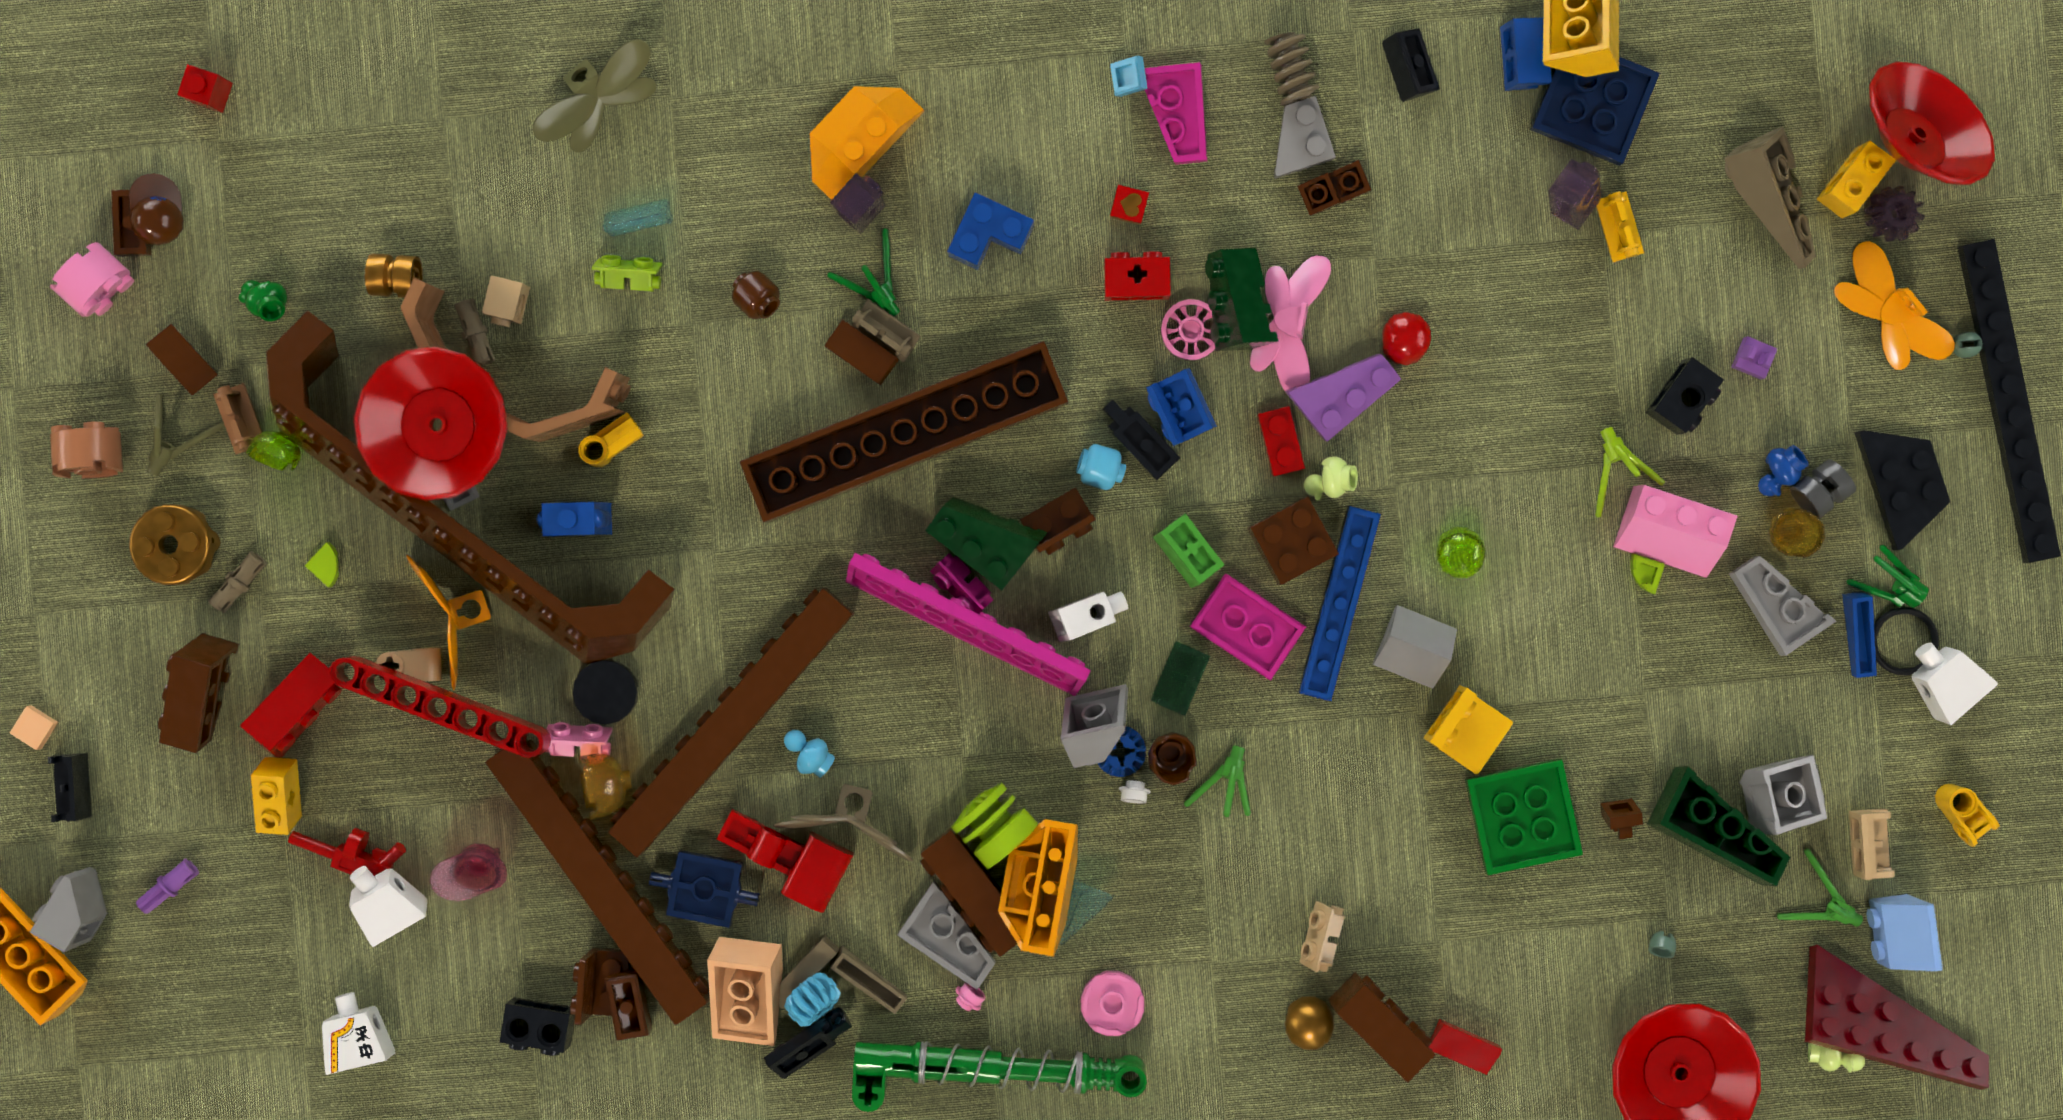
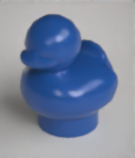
M1795 445L1787 449H1772L1768 453L1765 462L1769 465L1773 474L1763 476L1758 482V489L1765 496H1780L1782 485L1791 486L1796 484L1801 478L1802 470L1809 466L1803 452Z

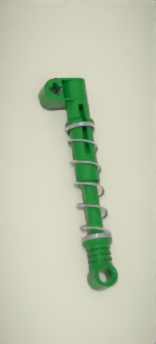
M917 1041L914 1045L856 1042L852 1100L861 1111L872 1112L879 1109L884 1101L888 1077L910 1078L914 1083L924 1084L925 1080H937L939 1085L944 1083V1081L967 1082L970 1087L975 1083L997 1084L1000 1089L1005 1087L1008 1080H1024L1031 1091L1036 1088L1039 1081L1055 1082L1061 1093L1066 1091L1070 1083L1074 1088L1075 1094H1085L1088 1090H1093V1086H1097V1091H1101L1102 1087H1105V1091H1109L1110 1087H1113V1092H1119L1121 1095L1129 1098L1142 1094L1147 1085L1145 1064L1139 1057L1134 1055H1124L1119 1059L1115 1058L1114 1062H1111V1058H1107L1106 1062H1103L1102 1057L1095 1061V1057H1090L1087 1052L1079 1053L1077 1051L1071 1061L1055 1060L1050 1049L1045 1052L1043 1059L1024 1058L1023 1051L1020 1048L1014 1051L1012 1057H1003L1002 1051H993L989 1045L984 1050L962 1049L959 1043L954 1048L932 1047L929 1042L924 1043L923 1041ZM1018 1051L1020 1052L1021 1058L1016 1057ZM1048 1053H1050L1051 1060L1046 1059ZM1130 1071L1138 1074L1136 1079L1130 1081L1122 1077L1124 1073ZM868 1076H875L872 1085L873 1094L867 1093ZM1000 1079H1005L1001 1086ZM1029 1081H1035V1084L1032 1088L1030 1086ZM1060 1083H1066L1063 1090L1060 1087Z

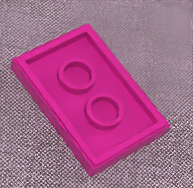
M1226 573L1189 626L1270 681L1306 629V626Z

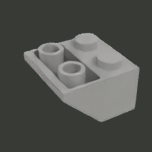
M92 867L62 875L54 882L50 889V893H52L51 898L47 904H43L37 910L33 917L35 924L30 931L31 934L62 952L69 951L92 940L107 915L97 871Z

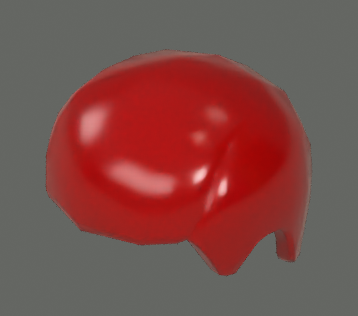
M1402 312L1393 315L1382 331V350L1389 359L1397 364L1410 365L1419 362L1430 347L1431 330L1429 324L1418 314Z

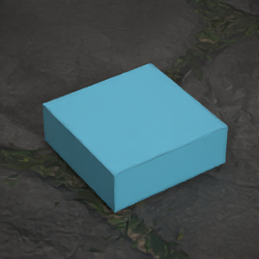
M1133 56L1110 64L1115 96L1122 97L1148 89L1142 56Z

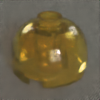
M603 753L579 756V764L585 763V767H583L584 772H580L586 808L593 807V811L588 814L589 819L603 818L614 814L624 804L626 790L632 789L629 770L623 771L619 761Z

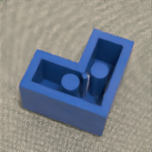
M975 192L949 246L948 255L950 258L976 270H979L991 242L1021 255L1034 228V220Z

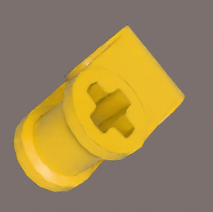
M1944 784L1937 790L1935 795L1937 806L1952 824L1957 835L1969 846H1976L1978 844L1977 840L1989 830H1996L2000 827L1997 819L1986 809L1972 790L1954 784ZM1957 794H1959V795H1960V801H1959L1958 805L1954 807V806H1953L1954 797H1955Z

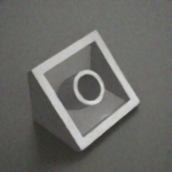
M1396 605L1372 665L1433 689L1451 662L1457 629Z

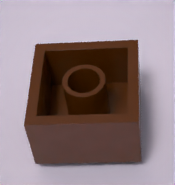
M1308 496L1299 499L1247 528L1277 585H1282L1339 554Z

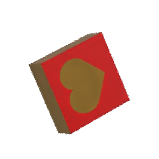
M1118 184L1110 218L1141 225L1149 192Z

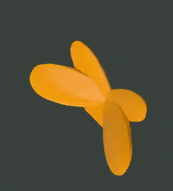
M1870 241L1858 244L1853 251L1852 264L1859 285L1849 282L1837 284L1834 294L1839 302L1855 313L1881 321L1882 349L1887 361L1894 369L1902 370L1909 365L1910 349L1935 360L1949 357L1955 348V342L1951 334L1937 323L1923 317L1928 311L1909 288L1896 289L1890 263L1884 251L1877 244Z
M406 555L412 569L448 614L449 671L451 687L454 691L458 676L457 630L490 620V611L481 590L446 600L429 574L412 557ZM475 600L480 604L481 612L477 617L472 619L466 618L464 615L458 617L456 610L461 609L464 602Z

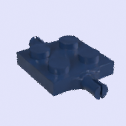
M683 850L678 852L676 866L671 875L652 872L650 875L651 879L649 880V885L668 888L667 916L730 928L732 924L734 909L738 903L757 907L760 893L741 890L740 878L743 862Z

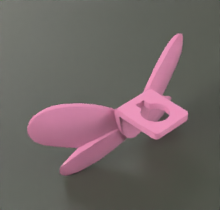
M1313 256L1307 259L1289 280L1285 271L1280 266H1273L1266 273L1265 294L1274 319L1269 324L1270 332H1277L1279 341L1254 348L1251 352L1250 366L1253 370L1260 372L1265 370L1274 360L1280 384L1285 391L1310 382L1309 361L1301 339H1303L1308 306L1322 292L1331 274L1330 261L1324 256Z

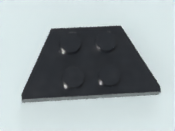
M1865 430L1855 432V437L1893 551L1901 550L1950 503L1931 441Z

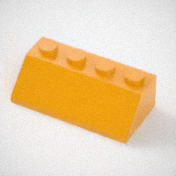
M0 887V983L41 1026L60 1016L83 994L88 980L59 949L30 933L35 923Z

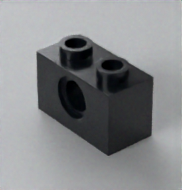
M1693 357L1684 359L1645 413L1676 435L1684 434L1688 431L1692 432L1700 424L1703 418L1700 413L1705 406L1712 405L1721 394L1722 390L1719 387L1724 379ZM1684 390H1688L1693 396V402L1689 407L1681 399Z

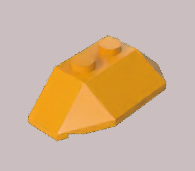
M854 86L810 132L812 182L837 204L922 115L924 109L902 88Z
M1044 819L1024 841L1008 854L998 913L1021 951L1055 956L1066 926L1077 866L1078 825Z

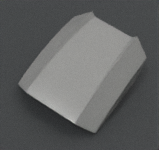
M1814 754L1774 762L1744 771L1739 783L1743 788L1749 818L1747 821L1764 834L1778 835L1827 819L1826 804Z

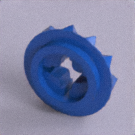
M1128 726L1125 727L1120 741L1124 748L1134 749V751L1125 754L1124 765L1120 764L1116 755L1111 754L1108 755L1104 762L1098 763L1099 767L1110 776L1126 777L1136 773L1145 761L1146 746L1144 740L1136 730Z

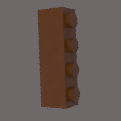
M949 828L922 849L920 854L923 859L920 862L930 876L936 874L943 884L940 888L949 901L956 900L963 910L960 911V914L964 921L970 927L975 925L982 933V936L979 938L985 948L990 953L996 951L999 957H1001L1017 944L998 913L1002 889L969 846L962 841V837L955 833L952 828Z

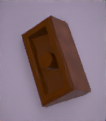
M634 968L606 977L604 981L616 1040L648 1036L652 1029V1022L641 977Z

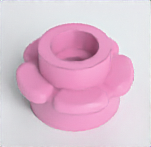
M966 982L962 987L957 986L956 993L958 994L956 1001L966 1011H971L972 1009L978 1011L981 1009V1003L986 997L980 988L976 990Z

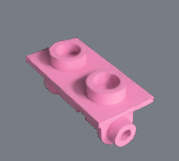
M565 722L548 724L546 728L550 733L551 744L545 752L550 753L551 756L574 757L576 754L575 746H580V757L604 758V755H610L611 743L607 741L613 730L612 727H602L599 724L576 726Z

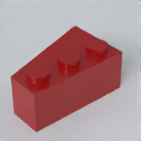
M309 653L245 719L240 727L272 756L282 758L305 729L314 723L327 703H332L340 695L342 689L330 679L329 668L313 654Z

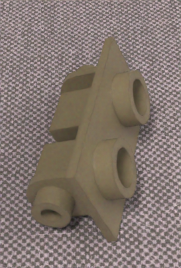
M869 299L863 308L858 310L852 318L854 322L851 326L902 362L906 361L921 335Z

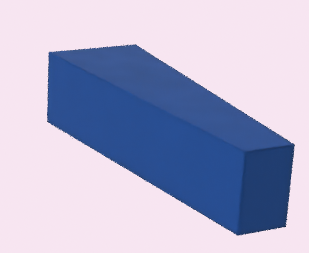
M1864 592L1842 594L1851 675L1856 678L1877 676L1873 596Z

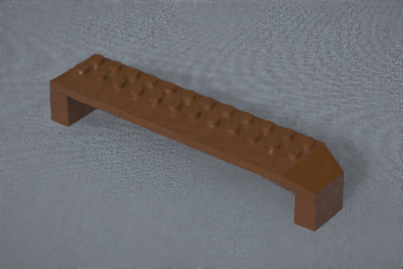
M308 310L266 352L269 396L273 406L272 412L277 420L275 423L283 435L586 665L635 651L670 609L675 589L649 569L619 604L570 608L431 501L396 493L374 476L357 445L310 410L308 387L339 357L334 330Z

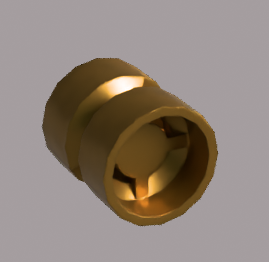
M371 253L368 256L365 266V286L368 294L371 296L389 297L394 292L397 293L398 297L405 298L414 278L423 281L422 263L417 256L399 255L395 260L389 254Z

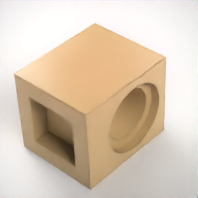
M491 275L482 314L492 317L490 322L492 324L510 328L511 322L521 324L530 287L521 282Z

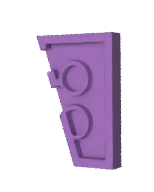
M1378 353L1346 366L1342 370L1327 376H1321L1312 380V382L1300 387H1294L1285 392L1322 439L1328 442L1398 383L1401 378L1386 358Z

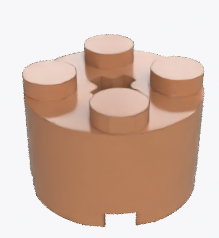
M104 422L83 423V428L72 429V426L69 425L51 427L52 475L61 478H71V472H74L76 475H82V479L115 476L118 475V471L123 472L122 444L119 428L105 427Z

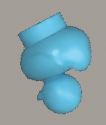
M800 730L788 731L784 737V744L788 750L792 752L800 751L796 763L799 773H814L820 778L833 764L835 756L828 752V747L824 740L816 738L807 742L804 733Z

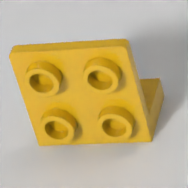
M1459 685L1423 739L1474 774H1479L1513 725V721L1478 698L1476 693L1467 687Z

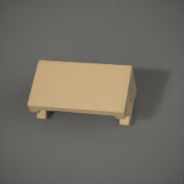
M1888 809L1849 811L1854 876L1864 880L1895 877V872L1890 867L1887 819L1891 818V812Z

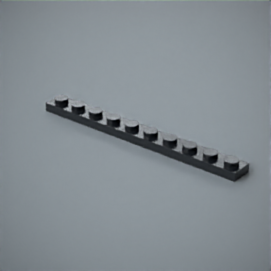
M1995 239L1963 245L1957 248L1974 330L1982 338L1983 344L1979 354L2023 563H2032L2061 557Z

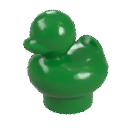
M255 280L246 281L242 285L241 293L238 297L240 302L245 303L250 313L265 321L280 319L285 313L288 298L286 289L278 282L265 281L259 283Z

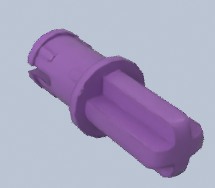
M182 860L165 876L157 878V884L136 901L137 907L143 913L148 914L169 896L176 897L178 890L199 874L197 867L190 860Z

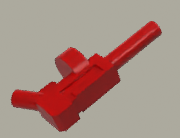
M354 828L349 834L346 843H341L338 847L293 831L288 839V843L332 859L330 867L350 875L362 866H366L374 876L386 869H393L394 863L406 852L405 846L399 842L387 852L379 848H374L371 852L372 854L365 852L364 850L369 840V832L359 828Z

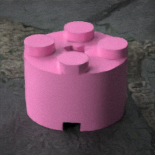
M95 242L86 246L90 252L83 257L77 252L68 259L53 277L57 285H50V288L82 317H88L94 312L98 316L106 313L113 305V302L110 300L117 291L120 293L126 291L135 280L130 276V271L100 243Z

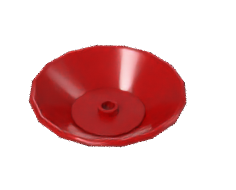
M1895 61L1876 71L1869 84L1870 109L1883 144L1894 159L1909 169L1946 184L1971 185L1988 176L1995 161L1994 138L1983 114L1963 90L1943 74L1918 63Z
M437 346L405 350L381 364L361 389L354 416L357 447L372 474L396 493L425 501L456 497L482 482L500 459L508 430L504 398L489 372L467 355ZM436 419L442 421V428L439 431L433 428V423Z
M1669 1004L1642 1016L1622 1038L1612 1064L1613 1096L1624 1120H1749L1761 1093L1760 1059L1749 1035L1727 1014L1701 1004ZM1683 1067L1684 1074L1680 1077H1676V1070L1678 1068Z

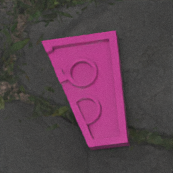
M1201 63L1145 68L1148 89H1145V92L1175 165L1208 162Z

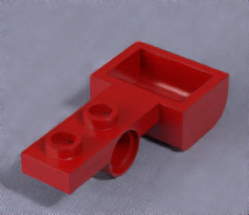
M734 809L731 810L717 837V840L746 854L755 863L766 868H774L788 875L781 888V894L820 913H824L854 856V852L811 831L803 845Z

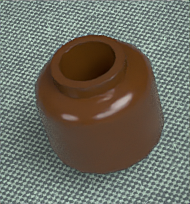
M752 271L748 274L742 273L735 279L732 300L749 318L766 319L775 313L780 305V291L762 272Z

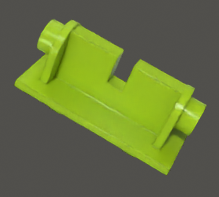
M604 255L592 266V270L600 271L595 272L594 283L595 285H600L601 288L624 290L625 278H630V290L653 292L654 289H660L661 277L655 276V274L662 268L663 263L653 262V259L649 257H637L632 261L621 260V257L618 255Z

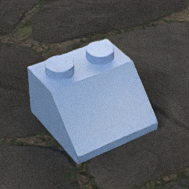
M1908 894L1869 899L1870 909H1867V921L1873 929L1874 941L1871 942V952L1878 964L1888 969L1943 971L1934 904Z

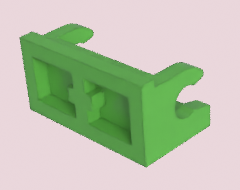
M1186 513L1153 536L1154 540L1191 588L1201 584L1224 566V563Z

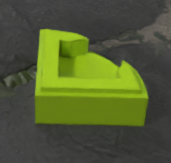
M326 542L305 565L328 588H332L339 577L338 552L330 542Z
M1631 554L1630 569L1635 582L1644 591L1655 595L1665 564L1637 554Z

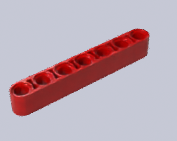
M359 656L338 658L330 666V679L339 687L519 756L535 757L547 751L551 744L550 733L540 725ZM347 663L351 664L355 671L351 680L344 674V667ZM378 674L385 680L383 691H379L374 684ZM408 686L412 687L416 693V699L413 703H410L405 698V690ZM438 698L443 699L446 703L447 709L444 715L438 713L435 708V702ZM468 710L474 711L477 715L478 720L475 726H471L466 722L465 716ZM499 721L505 723L508 727L506 738H501L496 733V725ZM529 733L536 735L539 740V746L536 750L529 748L526 743Z

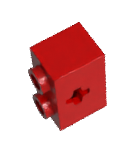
M1158 251L1144 252L1143 257H1130L1129 252L1111 253V258L1104 259V301L1169 300L1171 296L1170 257H1163L1162 252ZM1135 268L1139 269L1140 274L1146 275V277L1141 278L1140 283H1134V278L1128 277Z

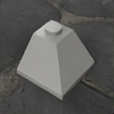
M1126 684L1065 698L1061 741L1073 768L1104 762L1124 733L1128 687Z

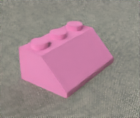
M1647 485L1633 486L1613 547L1707 578L1728 547L1738 516Z

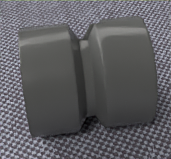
M1827 459L1812 471L1813 477L1805 476L1790 488L1791 494L1799 507L1815 520L1821 519L1834 508L1833 502L1842 503L1856 492V486L1849 474L1837 462L1831 459Z

